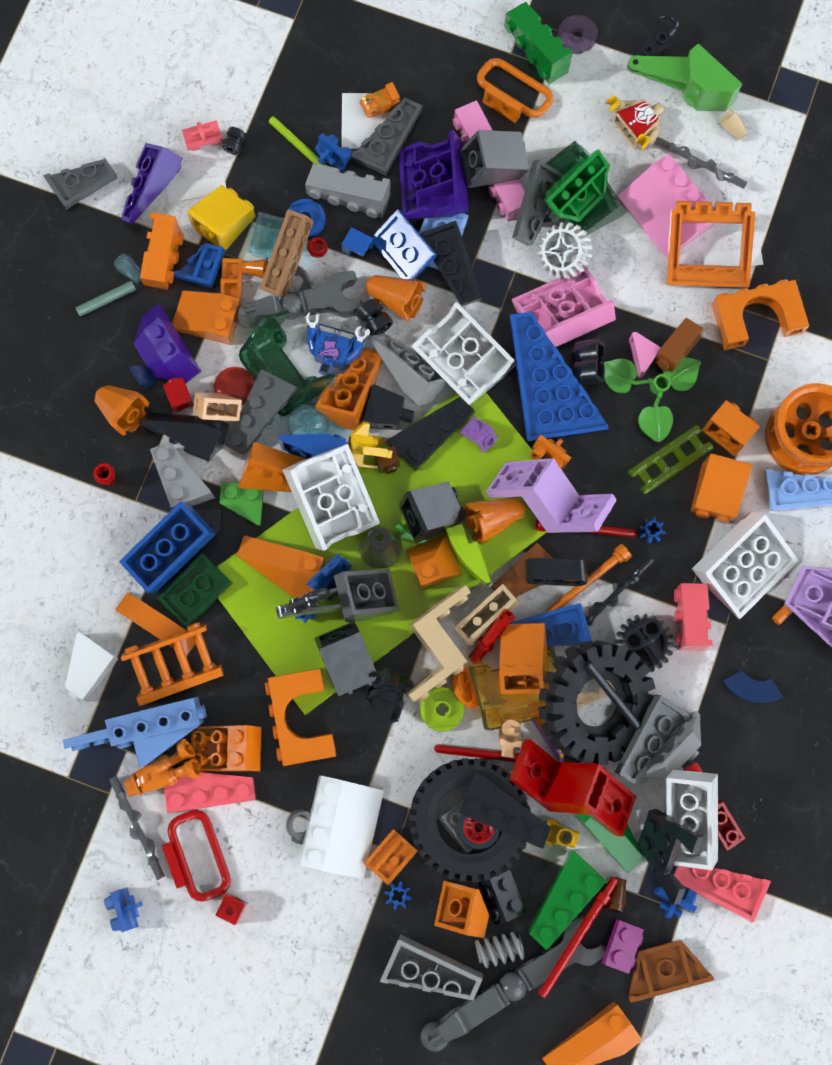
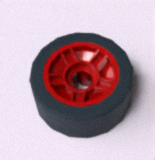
M461 815L458 822V832L463 843L475 849L488 848L495 843L499 837V830L481 823L483 829L481 832L475 830V825L481 822Z

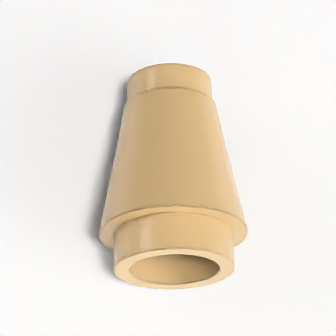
M732 109L719 120L721 127L737 138L738 141L748 133L737 112L734 113Z

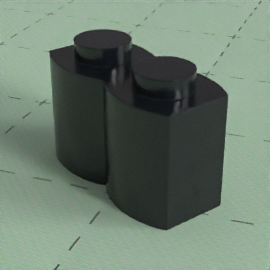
M598 338L575 342L574 349L572 350V357L575 362L571 371L577 381L582 386L603 383L605 378V343Z

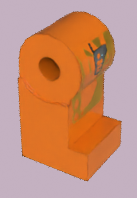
M393 82L385 85L384 89L365 95L359 103L366 117L372 118L393 110L400 103V96Z

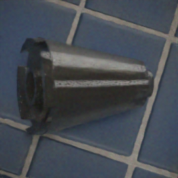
M374 527L368 530L361 538L359 545L360 555L364 562L372 568H390L401 556V539L390 528Z

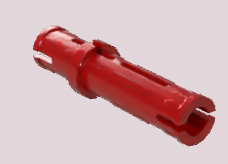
M503 609L487 633L478 639L476 647L468 655L472 663L480 664L485 655L494 649L495 642L515 618V615L510 610Z

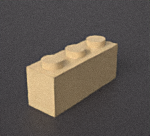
M502 584L457 624L454 629L467 644L474 647L478 639L487 633L503 609L513 612L521 602Z

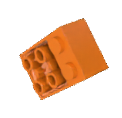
M545 623L509 624L501 635L499 667L501 694L540 693V688L548 689L549 684L543 681L546 672L549 671Z
M249 725L197 727L192 731L191 746L196 755L191 759H196L199 762L201 771H260L261 727Z

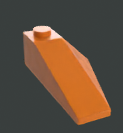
M248 536L243 537L237 554L240 559L295 598H302L303 594L314 591L306 584L326 563L323 557Z
M613 1001L542 1057L546 1065H595L626 1054L640 1043L642 1039L620 1007Z

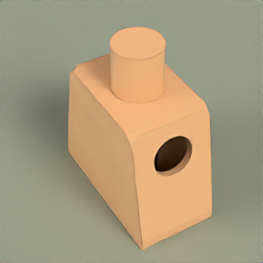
M196 392L193 413L201 419L239 421L242 400L220 393ZM223 405H225V406L228 405V408H227L226 411L224 410Z

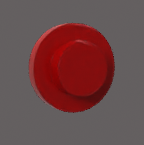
M317 237L309 241L307 250L312 257L321 258L327 253L328 245L324 239Z

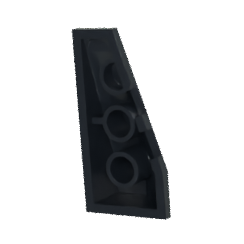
M149 412L139 420L140 425L157 435H166L169 437V442L173 445L179 443L184 446V451L208 462L224 447L230 425L223 422V420L201 419L193 415Z

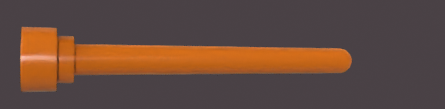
M623 544L617 546L614 549L615 552L612 553L613 556L587 576L588 583L586 585L572 588L551 605L546 612L563 608L618 562L622 563L629 560L632 555Z

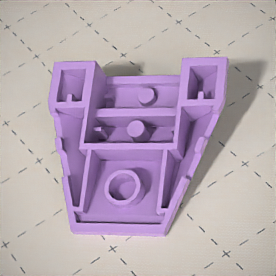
M803 566L784 604L832 647V570Z

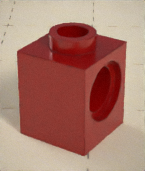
M183 377L180 379H170L167 381V384L163 385L174 413L194 406Z
M227 893L215 916L233 925H237L248 902Z

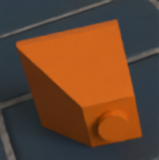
M446 535L406 550L422 590L462 575Z
M444 881L434 926L468 936L484 938L489 914L480 891L475 888Z

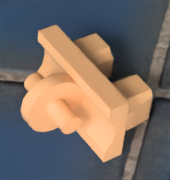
M515 719L505 720L502 729H499L498 739L502 750L501 756L515 758L516 747L521 748L522 746L521 725Z

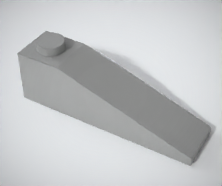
M385 333L370 336L369 340L403 392L413 403L422 405L432 402L449 386L428 363L421 360L422 357L418 353L413 354L406 351L405 345Z

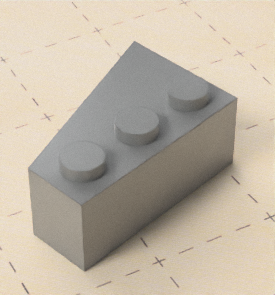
M168 442L150 449L172 509L180 501L189 503L193 507L215 498L172 443Z

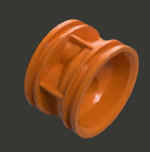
M813 383L798 387L770 415L765 427L766 447L772 459L788 472L798 475H816L832 467V450H824L819 446L821 439H827L832 443V426L823 428L818 422L821 415L828 416L832 421V386ZM797 407H803L807 410L808 418L806 420L798 418L796 414ZM785 426L793 429V438L788 437ZM797 446L806 447L809 451V454L801 451L797 448Z

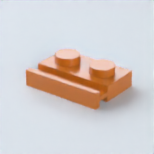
M393 829L364 864L389 885L416 854L417 850Z

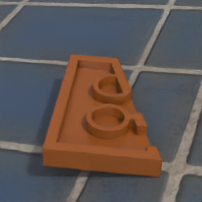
M536 543L490 587L495 591L504 584L515 597H518L539 586H543L526 583L525 561L530 558H553Z

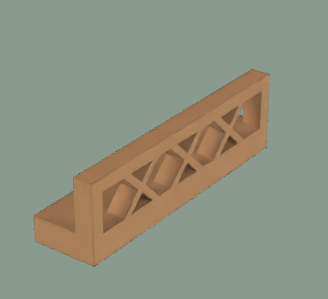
M289 209L287 210L259 289L280 298L288 294L314 222L308 216Z

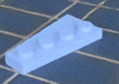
M772 469L764 470L770 512L832 506V478H820L807 474L798 475L786 471L777 472Z

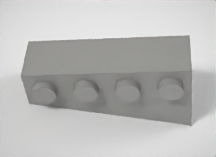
M400 934L380 982L474 1000L483 979V973Z

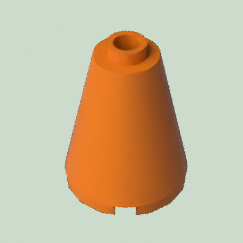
M374 275L366 283L367 293L403 320L409 322V318L414 319L421 309L424 298H421L422 291H426L425 284L419 280Z
M518 498L469 502L465 504L467 507L464 508L467 529L472 528L474 535H471V537L478 544L487 542L523 518L524 512H526L523 501Z

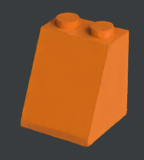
M710 454L701 466L691 512L696 513V516L701 518H717L716 521L728 524L733 522L737 518L753 464Z

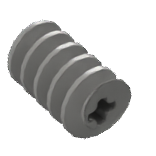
M510 932L509 940L505 934H501L500 942L496 936H493L491 944L487 938H484L483 946H481L478 940H475L479 964L483 963L485 968H489V961H492L494 966H497L498 959H501L503 964H506L508 956L512 962H515L517 954L521 960H524V950L519 933L518 937H516L514 932Z

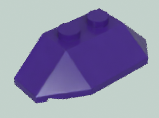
M157 304L142 316L133 344L154 378L170 380L183 377L185 383H188L202 372L160 304Z

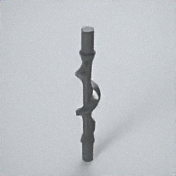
M657 137L654 143L667 150V152L675 153L687 159L688 166L691 169L703 167L715 173L718 181H727L742 189L748 183L735 176L734 173H726L717 168L715 161L712 159L705 162L693 156L686 146L677 147L674 143H670L660 137Z
M115 776L109 779L116 794L115 796L119 800V808L126 811L132 823L130 827L131 838L140 840L148 857V865L151 866L156 879L159 880L165 877L158 862L159 859L155 855L154 841L145 837L138 823L141 813L132 810L126 798V791L123 789L118 777Z

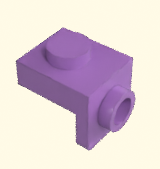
M474 416L460 431L463 437L478 445L479 449L484 453L498 439L491 426Z

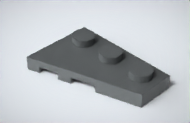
M106 159L83 164L81 167L72 170L64 169L60 173L53 175L50 173L43 175L66 210L118 178Z

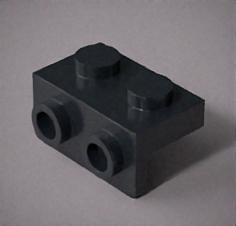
M510 870L502 872L503 874L492 877L490 880H483L478 883L480 893L485 899L489 915L495 925L506 923L527 913Z

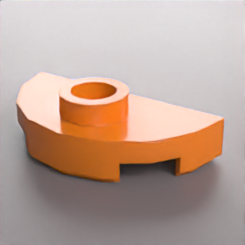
M464 668L457 675L454 676L453 674L451 680L452 690L462 704L470 709H475L478 707L468 668Z

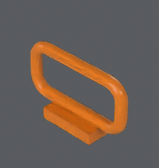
M500 58L488 60L477 74L478 84L485 89L482 102L514 123L520 118L521 113L531 118L543 116L554 101V95L548 87ZM498 66L545 95L546 100L539 109H530L485 80L486 74L492 67Z

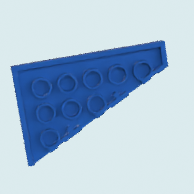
M533 313L511 314L510 323L527 441L537 440L540 435L545 438H553L609 429L608 424L600 415L582 385L577 381Z

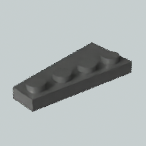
M404 97L387 115L388 118L375 128L372 135L366 138L356 151H353L350 155V160L386 176L422 111V105Z
M540 160L533 161L512 236L513 239L526 246L533 245L544 225V218L551 211L545 202L546 192L564 175Z
M655 694L641 721V726L636 730L614 773L630 783L636 784L653 763L652 759L655 755L665 749V743L671 736L674 737L679 732V726L684 721L687 722L691 715L663 696Z

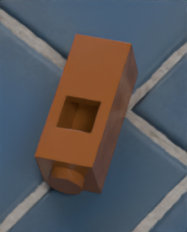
M686 317L657 352L655 363L661 369L673 373L701 339L703 327Z

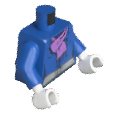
M310 312L307 314L306 321L309 325L307 326L306 340L309 351L314 356L315 361L321 363L320 374L331 376L333 367L343 369L345 365H349L360 356L365 343L363 339L369 336V329L366 330L365 335H362L360 333L362 325L356 328L355 333L320 323L317 327L316 323L320 318L319 314H316L315 321L310 319Z

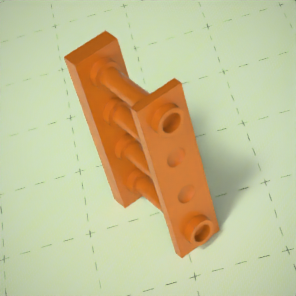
M200 622L187 626L188 630L139 648L137 645L124 649L125 653L122 654L121 659L122 661L131 660L142 688L140 690L141 693L137 695L139 706L223 676L224 671L221 663L218 665L212 663L201 634L207 630L206 623L200 625ZM191 636L195 640L204 664L203 670L196 673L194 670H191L180 641ZM171 643L183 671L182 678L177 680L170 677L160 651L161 647ZM150 651L162 679L161 685L155 688L152 685L150 686L139 655Z

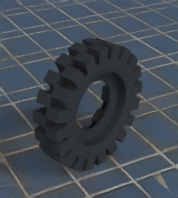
M585 641L580 643V647L571 646L565 650L567 658L558 656L552 663L556 672H546L543 681L549 684V688H540L538 699L546 702V705L538 707L539 718L547 721L541 725L545 735L552 737L550 743L556 749L561 750V753L584 763L608 765V760L614 763L621 760L623 757L622 752L625 753L637 729L631 726L617 707L612 717L604 724L599 726L585 724L577 712V697L584 685L594 679L584 667L587 661H592L605 679L613 685L616 693L641 723L647 708L655 696L648 694V692L656 688L653 678L646 676L650 672L646 663L639 661L641 657L635 652L627 650L628 648L604 641Z

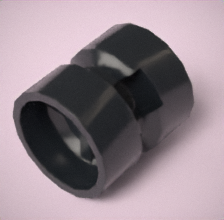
M376 298L366 301L355 312L361 324H366L365 329L370 330V336L385 333L393 325V320L387 312H382L383 307Z

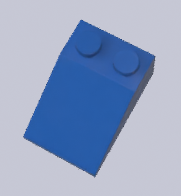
M330 434L279 435L278 437L281 450L305 459L348 444L346 439L338 434H334V436Z

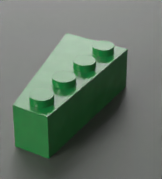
M526 1L506 13L505 29L509 34L512 33L517 46L525 51L528 61L535 65L542 79L551 84L569 72L573 51L569 47L565 49L562 46L563 41L559 36L556 38L552 36L551 28L547 24H541V17Z
M569 850L556 879L528 930V933L546 950L607 882L574 850Z

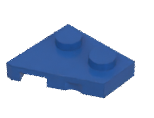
M204 243L197 253L187 260V264L180 271L176 270L174 272L175 278L212 288L222 258L226 252L224 247Z
M336 555L306 585L314 591L323 588L334 589L336 588L334 575L349 571L352 565L345 558ZM333 597L325 600L331 602Z

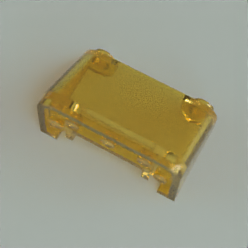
M552 645L547 647L548 669L550 672L555 673L556 669L552 663L557 656ZM483 662L468 666L481 721L485 730L500 729L507 719H515L519 723L540 719L538 707L545 706L546 702L538 700L539 693L501 694L499 668L491 670L490 666Z

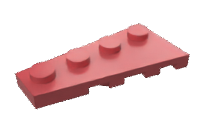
M201 772V776L196 779L183 776L173 786L164 787L167 813L256 800L254 778Z
M676 866L673 873L685 888L691 889L697 895L749 922L755 921L771 882L717 868L707 870Z

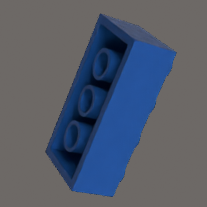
M180 501L119 562L147 593H156L216 533L189 503Z

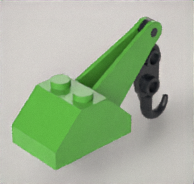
M669 13L660 15L658 17L659 20L667 18L671 20L672 26L669 29L655 33L639 48L638 56L630 57L627 64L628 71L682 91L686 104L693 107L696 111L725 112L734 104L742 83L699 44L690 50L688 57L659 56L669 46L673 35L679 29V21L676 16Z

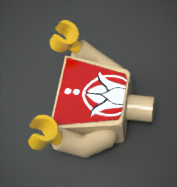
M613 95L605 102V104L611 106L609 108L611 113L616 110L612 122L634 150L642 145L641 150L644 151L647 146L655 143L661 122L658 116L664 113V108L659 102L650 107L644 99L640 101H621Z

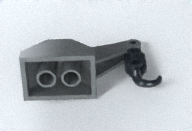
M389 569L341 572L334 575L336 588L331 590L323 588L303 594V599L295 598L290 600L289 604L275 608L278 619L343 611L346 623L364 621L400 610ZM339 596L340 604L316 607L320 605L319 601Z

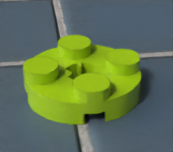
M440 687L429 692L430 695L421 702V717L426 725L435 731H450L459 725L464 715V704L460 702L453 690ZM441 703L445 704L444 707L448 706L449 711L445 712V716H440V713L437 714L436 708H439Z

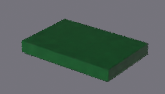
M202 552L157 599L188 629L187 626L193 624L233 582Z

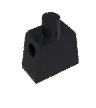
M373 384L363 422H369V428L398 430L400 420L412 423L415 411L404 408L405 398Z

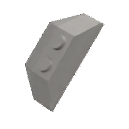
M697 711L692 712L687 722L684 721L679 726V732L674 737H670L665 743V749L661 753L655 755L652 759L653 763L641 778H667L672 770L684 769L682 765L687 760L691 762L699 754L697 749L701 746L700 714Z

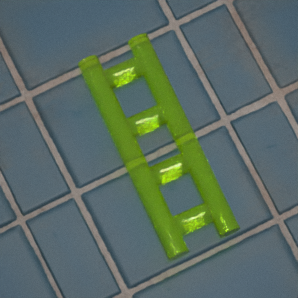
M695 425L628 471L632 478L639 475L646 484L641 487L643 494L646 495L714 448L710 442L703 445L696 436L701 432L698 425ZM689 440L696 451L686 456L679 446ZM673 452L679 462L669 468L663 457ZM656 463L662 474L652 479L645 469Z

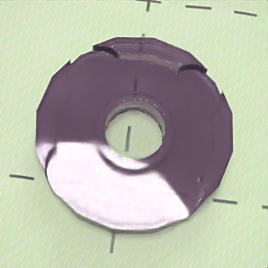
M573 15L564 19L558 31V36L563 41L562 46L565 49L569 47L573 54H583V52L591 50L596 43L598 34L594 22L582 15ZM580 32L583 36L576 38L572 33Z

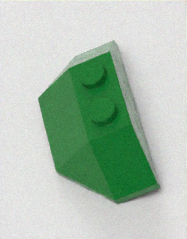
M595 150L575 164L546 192L545 202L556 217L580 222L605 197L610 164L600 150Z

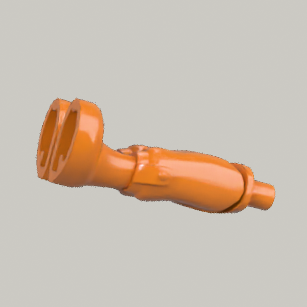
M181 739L177 742V752L173 755H160L158 759L132 773L131 778L124 781L128 795L130 797L136 794L143 795L165 786H173L183 776H188L191 779L200 777V764L196 759H191L196 755L191 744L186 739ZM191 759L185 762L183 766L177 769H171V767H173L175 764L184 760Z

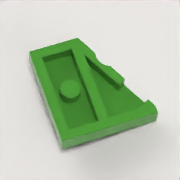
M221 482L220 505L261 527L264 490L238 488L239 483Z

